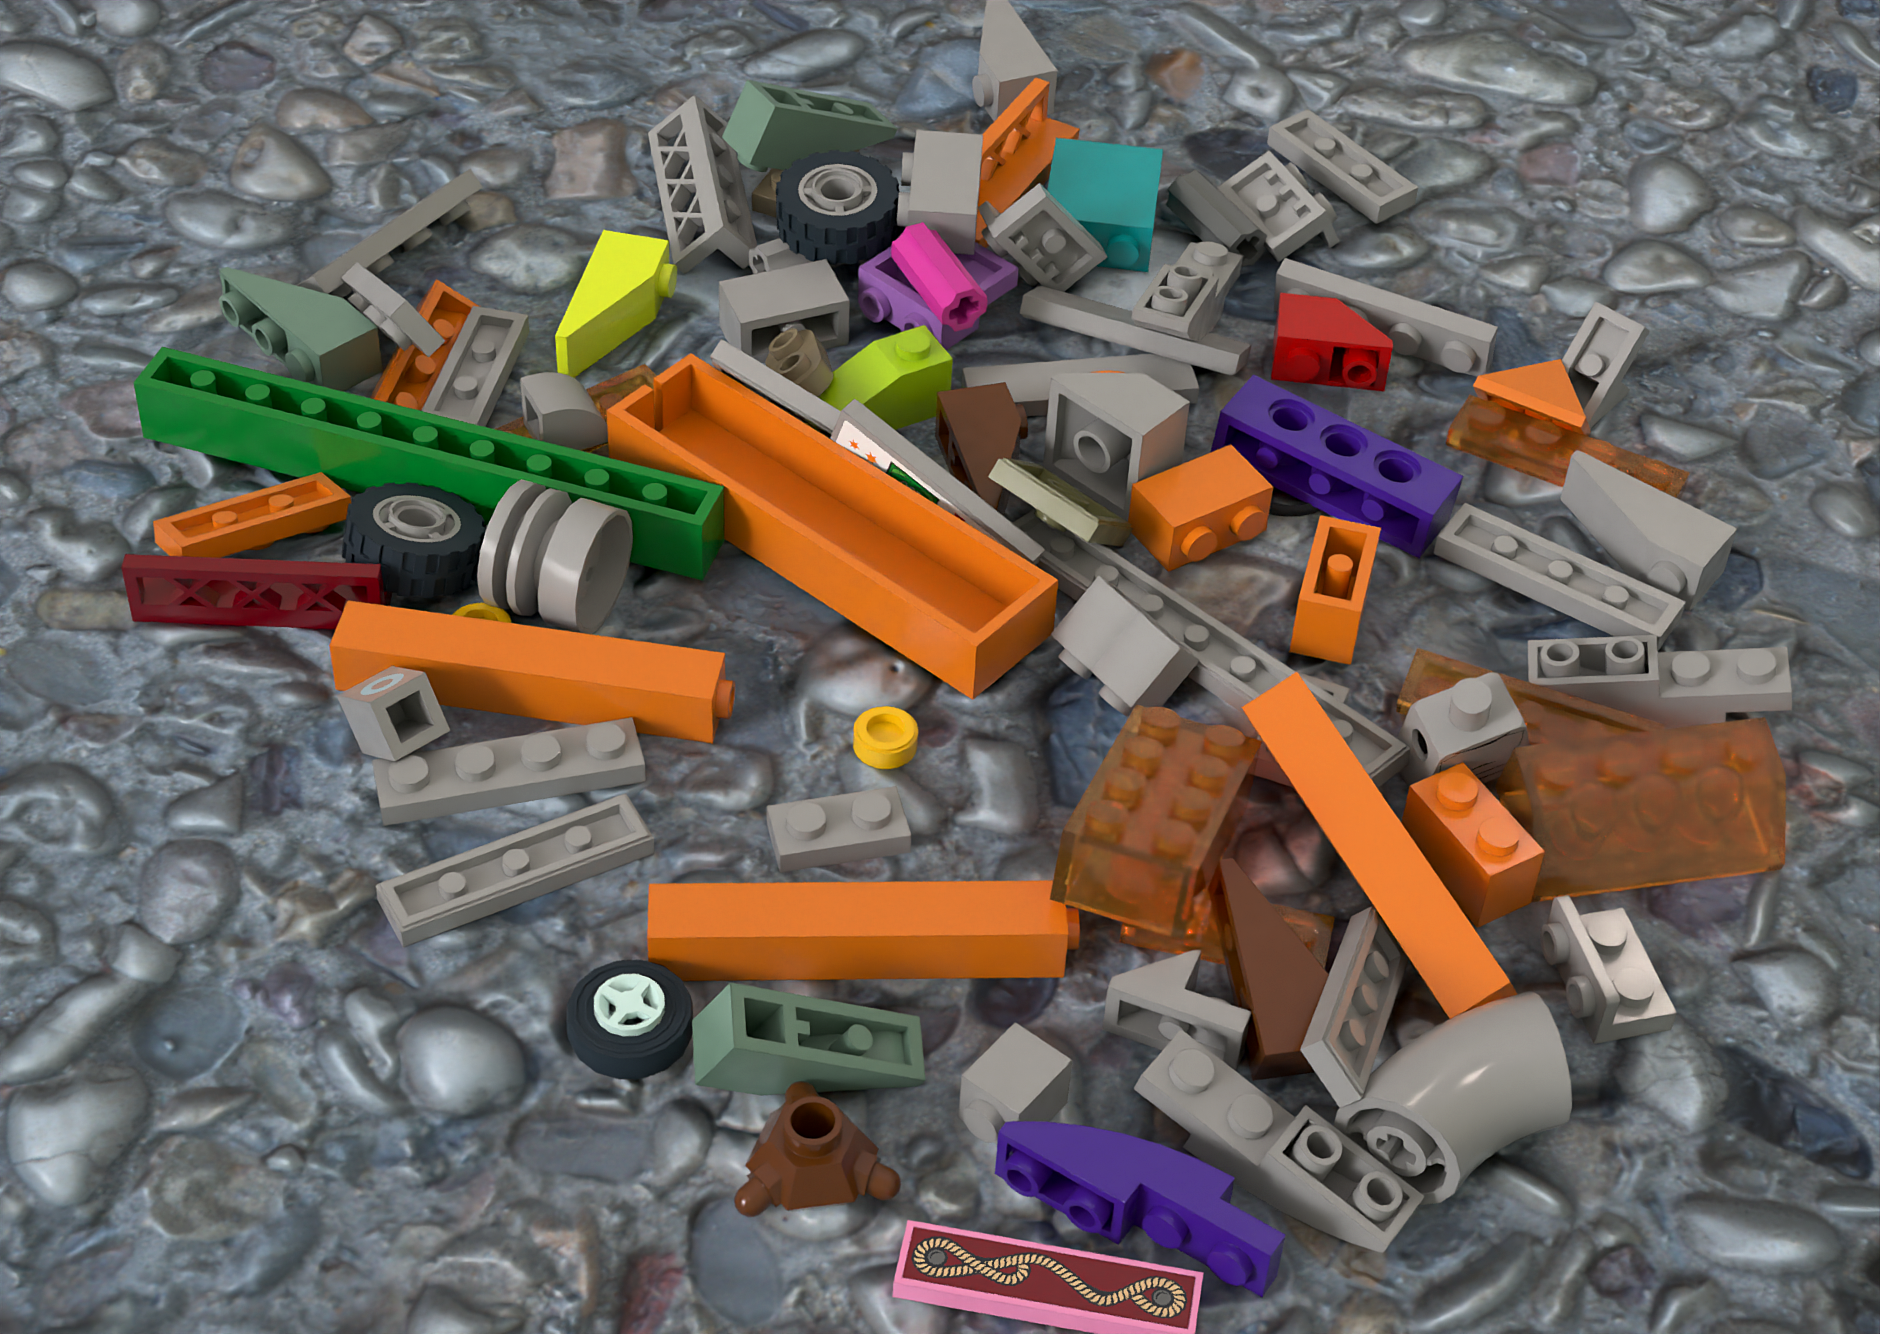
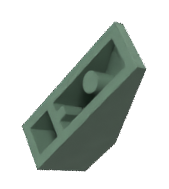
M747 80L722 138L738 153L737 159L740 163L752 170L766 172L768 168L789 169L792 166V162L799 158L802 160L809 157V154L816 152L826 153L829 150L850 152L894 138L898 128L868 102Z
M730 982L692 1020L695 1085L754 1095L785 1094L787 1088L797 1081L810 1083L816 1092L917 1087L926 1081L919 1016Z

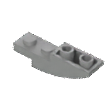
M1190 242L1174 265H1163L1134 306L1131 319L1140 327L1193 341L1201 340L1210 333L1222 317L1225 297L1240 275L1243 255L1228 252L1225 246L1215 242Z
M1657 635L1528 640L1529 694L1558 707L1587 716L1623 724L1667 729L1726 730V713L1792 710V688L1787 647L1658 652Z
M1182 1029L1179 1030L1144 1071L1134 1087V1090L1191 1133L1183 1148L1198 1159L1235 1177L1234 1183L1279 1211L1347 1242L1383 1253L1425 1197L1307 1105L1294 1117Z

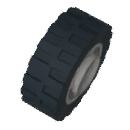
M829 150L826 153L816 152L809 154V157L802 160L799 158L792 162V166L789 169H784L780 175V182L777 181L776 220L779 237L783 243L789 245V249L795 254L799 253L805 256V259L813 262L827 259L829 265H836V263H847L848 265L858 263L859 260L863 259L869 260L875 257L881 250L885 251L891 246V240L895 239L898 234L897 210L900 192L898 180L892 176V170L887 165L883 166L874 157L860 155V152Z
M394 482L385 483L384 486L379 487L372 486L365 489L364 493L355 495L352 499V504L348 506L342 558L346 559L345 563L381 564L384 592L389 591L404 597L420 596L421 598H433V596L438 595L445 597L454 594L459 589H466L470 586L471 580L475 581L478 572L480 550L485 535V521L482 515H478L476 512L477 508L471 503H466L460 496L442 491L438 487H427L418 485V483L408 482L406 484H395Z

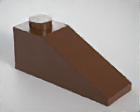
M1006 382L937 392L935 438L949 473L1004 516L1011 492L988 476L999 458L1019 460L1020 440L1026 439L1028 436V421L1023 405H1015Z
M1233 858L1219 860L1208 886V892L1234 1004L1236 1007L1251 1011L1245 1051L1252 1081L1314 1073V1069L1300 1049L1329 974Z

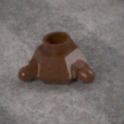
M797 1081L787 1088L785 1103L770 1113L745 1164L750 1171L747 1175L749 1180L737 1190L734 1204L737 1211L743 1216L756 1217L772 1204L775 1207L781 1204L787 1211L794 1212L846 1205L855 1202L858 1194L865 1196V1193L879 1200H889L898 1194L901 1188V1179L894 1169L880 1163L881 1159L876 1156L879 1148L836 1104L829 1099L818 1096L815 1088L810 1083Z

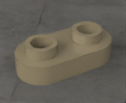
M795 328L788 329L779 334L770 343L768 348L770 353L765 360L767 367L816 397L820 396L828 388L834 374L827 352L813 331L807 329L798 331Z

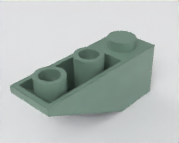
M229 267L219 270L223 295L219 298V303L225 318L232 326H240L254 338L264 354L268 356L273 355L285 365L295 380L345 391L383 371L378 327L344 298Z

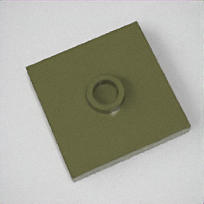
M999 458L988 476L1035 507L1036 511L1034 514L1039 519L1062 532H1066L1068 529L1086 542L1123 546L1133 530L1130 527L1132 524L1040 464Z

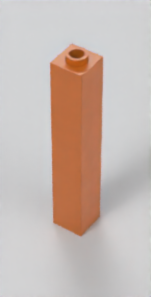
M349 600L346 603L329 645L335 688L339 691H346L379 672L395 666L425 672L439 705L578 725L633 717L637 733L712 744L720 718L730 719L735 700V681L726 680L725 653Z
M1295 672L1241 707L1258 736L1374 909L1377 910L1447 1018L1451 1019L1492 1001L1517 995L1509 978L1298 672Z
M1064 880L650 883L648 892V962L666 967L681 978L682 981L1064 978L1067 950H1078L1080 940L1078 908H1066Z

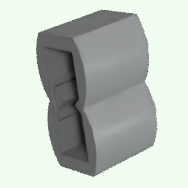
M1101 576L1094 580L1051 633L1064 647L1058 657L1086 680L1094 673L1105 684L1098 694L1126 717L1135 709L1152 719L1200 661L1186 646L1163 628L1136 602Z

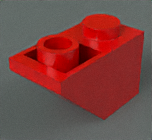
M1280 292L1273 336L1271 380L1385 391L1393 340L1337 298Z

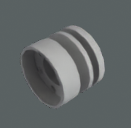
M522 479L509 487L498 502L488 523L481 546L477 579L479 594L484 603L501 609L511 608L513 613L523 616H532L539 611L545 623L573 632L593 634L603 625L612 612L627 574L633 543L632 521L628 512L585 498H580L572 503L567 492L552 488L546 490L544 485Z

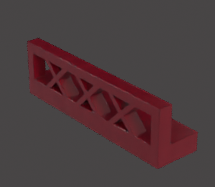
M125 554L121 566L131 616L135 622L336 629L348 600L390 606L393 593L389 591L384 592L381 564Z

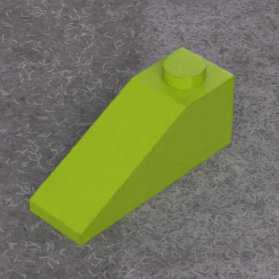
M922 325L870 343L833 371L832 382L818 398L839 411H842L852 400L856 399L894 430L936 417L937 392L951 390L953 358L929 329Z

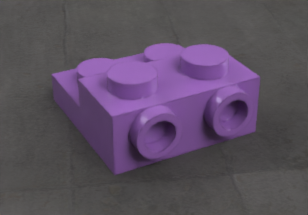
M975 242L974 255L954 253L987 295V305L1017 286L1019 268ZM891 247L859 267L858 303L862 312L869 320L880 322L885 319L900 328L901 332L925 325L945 350L979 328V317L974 322L973 327L954 332L949 325H942L891 258Z

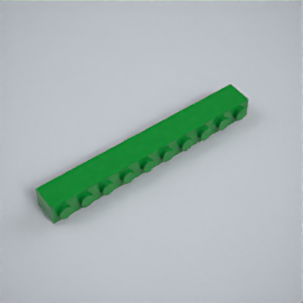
M161 347L133 382L143 438L299 478L322 472L340 488L358 493H364L365 489L372 486L379 487L384 486L385 483L394 482L395 484H406L408 482L418 483L421 486L438 487L442 491L460 496L466 503H471L477 508L476 512L478 515H482L485 521L484 525L487 526L498 502L509 487L521 479L544 485L546 490L552 488L567 492L572 503L580 498H585L626 510L632 521L633 532L630 562L699 580L704 579L724 543V486L166 347Z

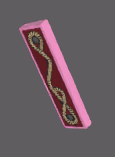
M907 1220L893 1282V1297L1094 1334H1195L1204 1272Z

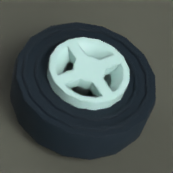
M617 960L595 968L577 983L567 1003V1036L578 1059L596 1073L615 1079H644L667 1070L684 1055L693 1035V1001L681 978L666 967L648 961Z

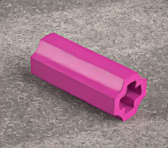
M924 222L905 227L901 236L892 242L891 258L942 325H949L954 332L973 327L978 317L987 310V295L936 230L928 229Z

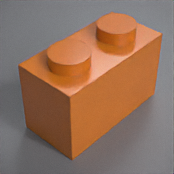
M1230 444L1132 484L1128 522L1132 524L1130 527L1133 528L1131 533L1169 572L1188 563L1203 560L1212 553L1238 542L1253 539L1258 534L1265 532L1273 486Z
M1320 515L1298 599L1289 652L1351 665L1371 582L1381 531L1380 527Z
M1463 762L1409 786L1401 823L1462 912L1477 928L1531 903L1545 851Z

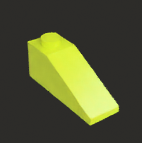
M603 230L555 335L558 373L575 378L656 319L664 298H672L677 283V266L669 264V240Z

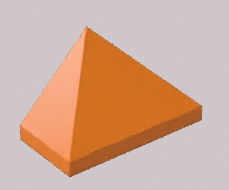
M1561 359L1479 375L1473 385L1479 400L1580 440L1587 441L1591 432L1589 424Z

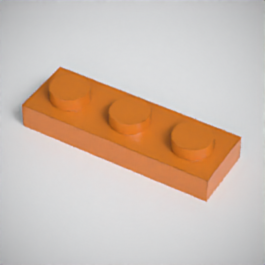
M319 472L153 521L155 543L169 556L221 558L244 550H260L271 546L274 541L300 533H317L328 528L330 524L346 520L348 506L351 504V496L325 474Z

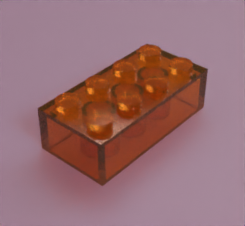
M1136 704L1062 831L1050 900L1183 940L1208 889L1219 860H1222L1247 809L1262 741L1244 736L1241 731L1230 726H1209L1182 718L1175 711L1168 708H1147Z

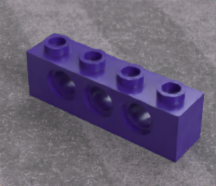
M1252 375L1220 411L1210 451L1211 453L1231 444L1273 487L1306 503H1310L1312 506L1338 519L1380 527V540L1417 558L1422 556L1449 521L1464 477L1255 375Z

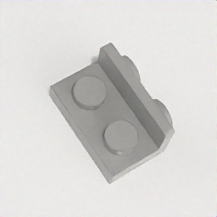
M1270 150L1217 187L1267 235L1264 247L1278 262L1316 235L1329 248L1339 242L1332 222L1337 220V215L1328 200L1320 192L1312 196L1307 191L1309 186L1298 168L1292 162L1284 166Z
M1040 183L1001 214L988 201H985L978 207L987 225L981 231L983 237L1000 257H1004L1009 253L1014 258L1013 264L1019 268V274L1031 287L1040 283L1044 287L1064 292L1107 258L1101 244Z
M1569 895L1555 897L1547 924L1542 926L1540 932L1542 951L1549 964H1556L1566 985V997L1570 1011L1575 1018H1582L1593 1043L1597 1044L1671 1030L1677 1012L1624 908L1579 915Z

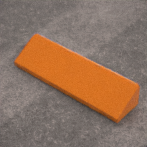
M436 279L418 304L416 310L441 335L445 342L430 357H427L413 344L406 351L397 345L370 398L422 411L472 307L480 306Z

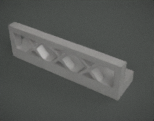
M693 95L648 132L673 264L686 274L716 249H719L744 269L749 265V250L755 248L757 242L737 154L722 138L728 123L696 95ZM680 132L674 146H668V141ZM689 160L681 178L676 179L684 161ZM696 193L688 211L682 212L691 194ZM698 227H704L705 233L691 243Z

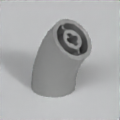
M1529 991L1492 1001L1461 1013L1426 1031L1386 1059L1370 1074L1362 1099L1339 1108L1333 1126L1425 1196L1419 1205L1443 1202L1458 1190L1465 1179L1484 1160L1498 1150L1535 1133L1563 1126L1569 1121L1572 1109V1092L1567 1057L1559 1030L1549 1008L1540 995Z

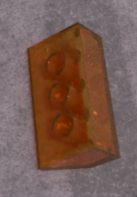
M1765 717L1516 747L1495 785L1500 803L1545 851L1531 902L1553 900L1555 897L1565 895L1576 897L1781 870L1785 865L1786 774Z

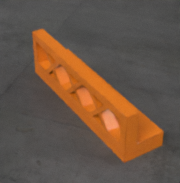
M1035 77L982 134L983 146L978 207L985 201H988L1000 214L1003 213L1037 184L1040 183L1043 186L1049 179L1056 138L1079 140V128L1047 117L1050 82ZM978 209L975 242L987 249L989 244L981 232L987 225Z

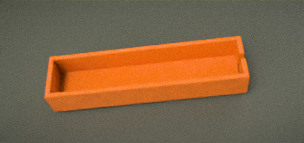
M692 353L653 378L654 390L644 384L607 410L609 458L724 486V539L972 700L1051 636V633L1054 631L1058 579Z

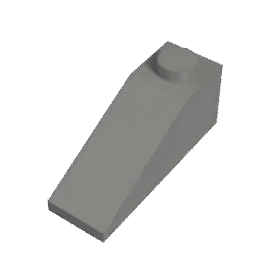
M986 0L978 75H975L972 81L973 94L977 104L980 107L984 106L992 120L995 121L1036 77L1050 82L1047 115L1054 114L1057 69L1008 0Z
M1576 450L1571 455L1560 500L1628 576L1685 601L1684 609L1691 611L1724 572L1737 528L1579 450Z

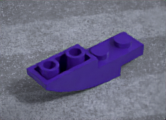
M1006 1121L998 1131L994 1174L1003 1178L1007 1185L1015 1192L1026 1197H1036L1064 1213L1081 1230L1089 1233H1098L1119 1245L1133 1225H1136L1143 1229L1157 1244L1169 1249H1178L1208 1266L1222 1281L1235 1286L1241 1285L1260 1297L1264 1296L1277 1277L1286 1235L1230 1204L1235 1177L1199 1159L1161 1144L1119 1132L1084 1125L1045 1121Z

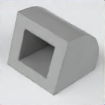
M555 372L537 373L520 378L523 423L532 439L576 450L608 442L607 423L584 386L578 380L566 374Z

